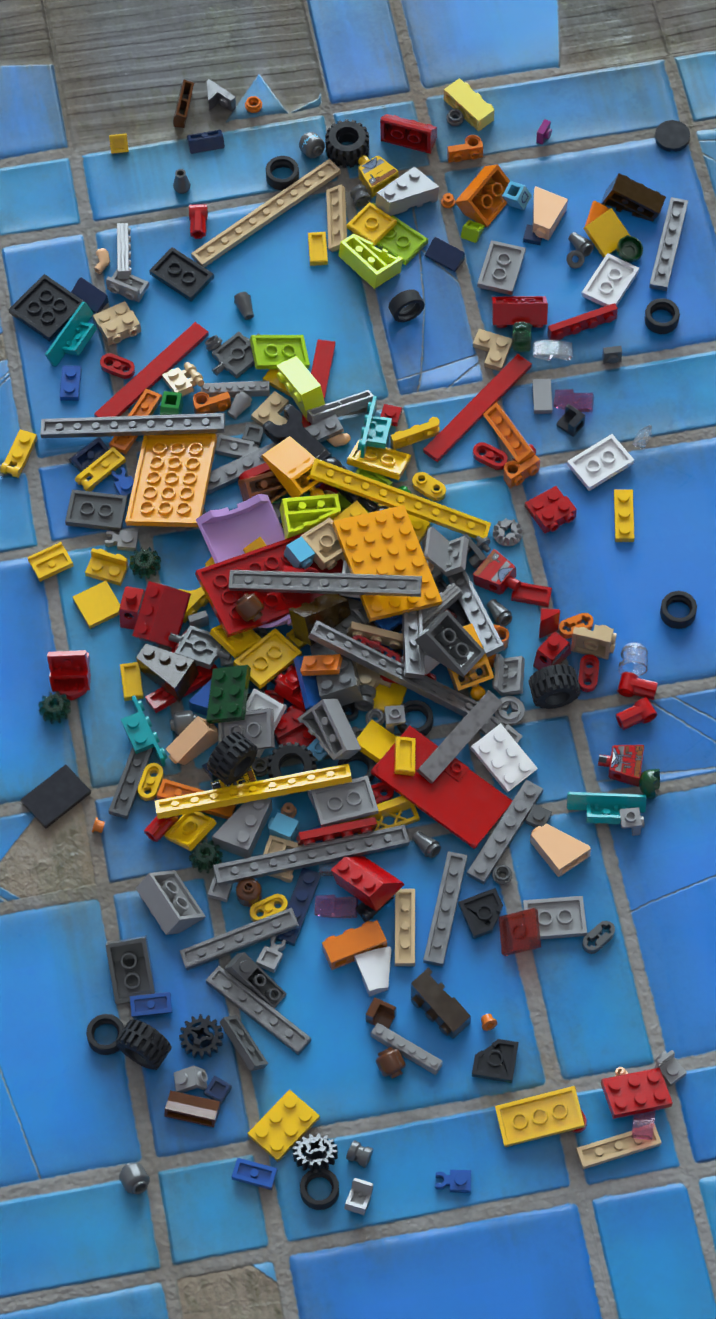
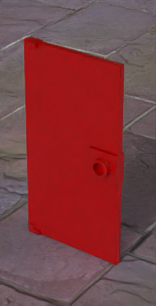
M409 726L400 737L416 738L414 776L394 774L395 743L371 769L370 773L475 849L508 809L513 800L478 776L457 758L450 762L432 784L429 783L417 770L438 746L416 729Z

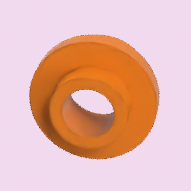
M251 96L246 100L245 108L250 113H257L262 109V101L256 96Z

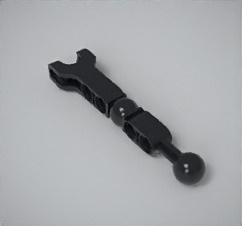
M287 404L284 407V416L288 420L286 424L276 425L271 421H267L262 425L264 433L273 443L279 444L290 436L316 459L346 469L338 459L332 457L331 453L303 427L302 414L293 405ZM335 487L351 504L358 501L369 513L389 508L387 506H378L372 500Z

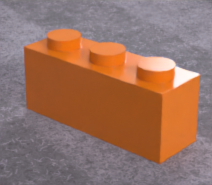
M378 920L373 922L367 921L359 928L347 929L343 934L336 937L330 936L322 942V950L331 970L354 962L355 955L387 947V940Z

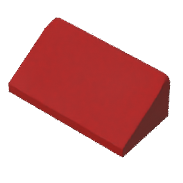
M541 609L539 638H543L559 629V609Z

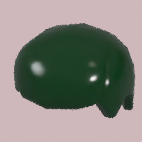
M627 235L617 243L616 252L621 260L632 263L641 258L643 246L636 237Z
M648 769L640 776V790L648 799H655L658 796L655 790L660 787V769Z

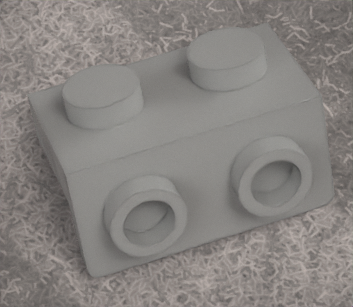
M117 270L112 277H107L106 279L109 291L138 302L149 287L148 281L130 274L129 279H118Z
M496 654V661L494 662L495 678L492 684L493 688L501 696L523 693L525 666L523 656L503 658L501 654Z

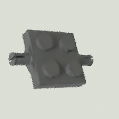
M239 331L212 352V357L219 362V365L212 369L216 376L223 370H226L237 379L255 365L250 339Z
M190 625L187 632L182 636L173 633L169 635V641L179 644L175 654L193 659L198 666L211 669L215 660L219 657L230 661L232 656L229 652L222 650L223 646L209 634L210 632Z

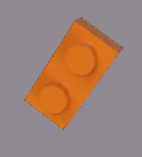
M340 654L304 656L300 672L302 676L339 674L342 657Z

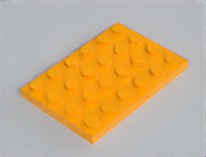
M216 433L144 435L125 520L127 526L199 527L196 519L203 514L217 443Z
M404 505L333 521L334 531L351 574L422 576L421 597L359 595L369 622L442 604V599Z

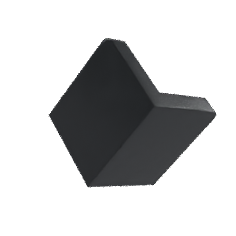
M567 404L565 406V414L559 419L557 426L574 437L585 425V414Z

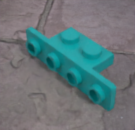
M82 302L45 353L52 366H57L65 354L79 356L96 332V326L87 323L92 317L93 312L86 302Z
M373 396L372 402H368L367 413L369 415L365 414L364 425L366 427H362L361 438L363 439H359L358 451H361L360 458L365 457L367 446L386 449L392 418L375 416L377 396Z
M134 695L131 698L136 713L122 718L121 723L135 753L138 754L153 748L161 766L164 767L166 766L165 759H167L164 748H159L158 743L160 741L156 732L152 733L150 728L152 727L149 716L145 717L143 713L145 711L144 705Z
M567 793V809L586 810L587 823L621 824L620 809L639 807L640 812H645L646 795Z

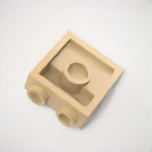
M126 301L93 315V320L108 346L117 344L123 339L133 337L141 332L140 323L134 312L128 307Z
M331 518L301 535L315 552L313 561L321 570L325 568L330 570L336 566L338 560H346L334 531Z
M595 625L593 631L585 627H574L571 651L586 655L591 654L608 660L609 654L614 653L617 633H613L614 629L606 625Z

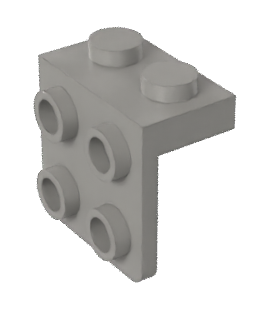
M430 527L426 537L425 558L447 577L465 571L469 539L462 536L448 541L434 527Z

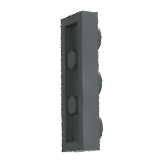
M237 1015L223 1017L219 1023L234 1044L235 1049L243 1058L245 1065L250 1071L264 1069L268 1062Z

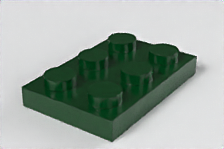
M248 665L213 669L206 718L209 724L245 720L251 671Z

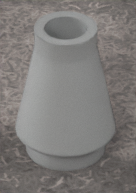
M240 391L239 394H236L227 414L231 418L237 419L251 405L252 398L245 392Z

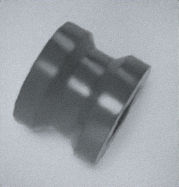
M365 185L355 186L350 191V196L354 199L356 207L366 206L371 201V196L367 193Z

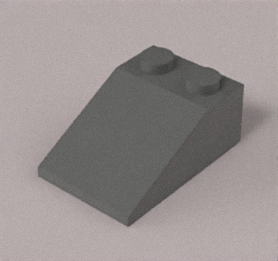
M448 610L437 616L414 640L428 656L462 677L486 653Z
M147 935L107 942L105 945L115 1003L130 1002V996L155 994Z

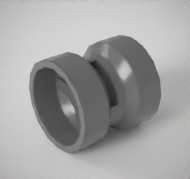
M361 685L363 700L356 701L355 707L360 711H371L374 708L373 699L376 696V689L370 685Z
M354 1140L348 1150L346 1159L351 1162L356 1161L360 1166L366 1168L371 1159L373 1148L363 1147L360 1142Z

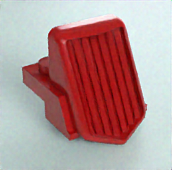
M86 650L48 652L47 659L52 692H56L58 695L71 701L86 694L87 690H90L91 680L89 653Z

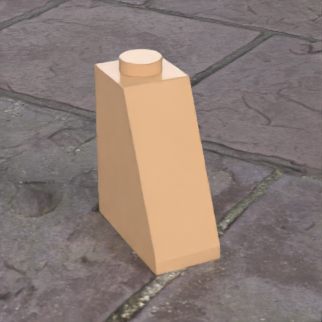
M539 187L534 188L533 232L539 238L549 240L567 211L568 199Z
M197 716L166 748L170 754L168 757L175 764L186 765L218 742V728L214 723L209 724L206 719Z
M545 824L542 827L538 826L531 832L530 843L558 877L590 857L591 848L589 845L549 824Z

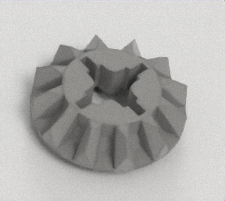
M505 518L503 521H498L493 528L495 541L503 546L517 544L523 535L520 523L515 522L514 519L508 520ZM510 527L511 533H508V535H506L505 537L504 530H507Z
M505 696L499 699L503 704L494 715L500 722L509 725L516 724L522 720L525 708L518 698ZM511 705L513 712L508 716L506 710Z

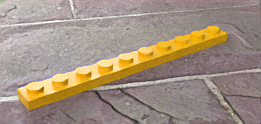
M315 458L309 474V478L391 508L404 505L407 513L464 535L467 533L469 537L476 538L480 536L483 539L488 536L491 526L490 522Z
M343 764L156 800V814L158 819L345 784L352 782L349 764Z

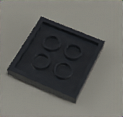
M44 274L9 308V313L45 339L51 341L65 327L79 305L84 301Z

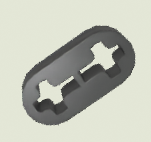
M602 921L583 938L582 946L584 951L594 954L614 937L615 926L613 923ZM602 928H609V934L606 932L601 936ZM595 939H597L595 942V947L593 945H591L590 947L588 946V941L593 942Z

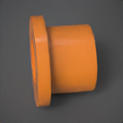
M451 193L443 195L441 204L444 208H452L455 205V199Z
M96 817L92 833L94 831L102 833L105 822L98 820Z
M485 1014L481 1017L483 1030L488 1031L497 1026L498 1022L496 1019H493L491 1014Z

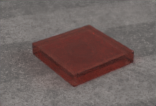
M536 908L499 917L502 955L508 956L541 948L539 918Z

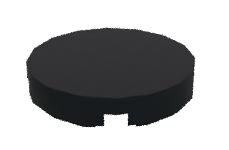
M664 121L656 128V143L665 151L675 150L677 152L689 144V128L680 121Z

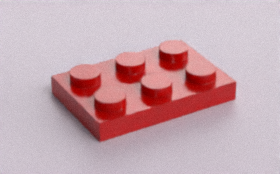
M660 1067L601 1080V1086L613 1119L669 1108L673 1104Z

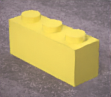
M459 78L444 89V101L453 109L460 110L464 115V119L478 132L494 121L495 110L493 106L486 103L479 93H475L468 83H464Z

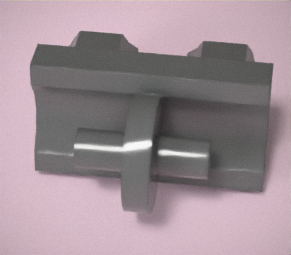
M466 533L463 536L469 539L467 554L472 550L475 552L468 561L477 569L487 558L482 550L488 553L491 550L489 548L491 541L488 537L482 539L480 536H477L475 540L478 543L475 544Z

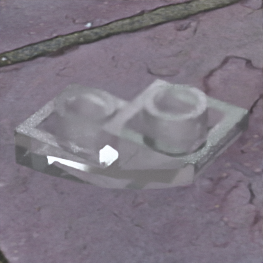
M559 340L534 341L533 357L551 361L553 357L570 361L573 357L572 343Z

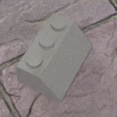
M175 870L149 873L136 887L141 899L146 903L151 914L156 918L166 935L180 933L206 917Z

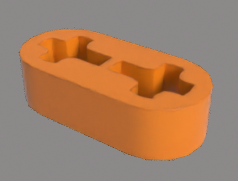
M581 613L560 622L559 634L563 638L569 639L572 638L574 627H585L591 630L593 628V617L589 613ZM582 620H584L585 622H588V625H585L584 623H581ZM567 626V628H571V630L568 632L567 630H564V627Z

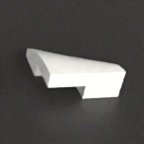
M391 947L378 948L354 956L369 997L388 990Z

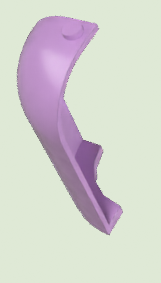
M257 494L237 504L238 508L229 511L227 507L220 510H210L196 519L215 564L244 554L243 549L259 537L263 539L266 545L285 539L283 528L268 495ZM290 614L259 626V628H272L285 624L290 626L292 625Z

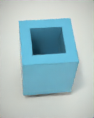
M510 181L502 196L509 206L525 210L532 195L525 185Z
M301 536L286 545L284 556L293 567L306 569L312 565L315 552Z
M277 812L275 818L272 817L268 823L269 834L294 841L299 831V821Z

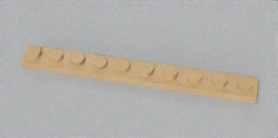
M328 159L192 252V258L202 267H206L340 175L341 170Z

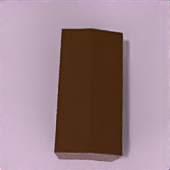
M187 80L182 82L173 118L174 127L185 128L194 86L193 82ZM183 94L188 95L187 99L183 98ZM180 109L184 110L183 115L179 114Z
M170 1090L164 1117L214 1128L221 1104L220 1101Z

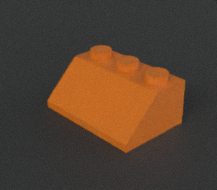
M498 164L485 166L455 203L465 216L488 227L507 204L502 195L510 180Z

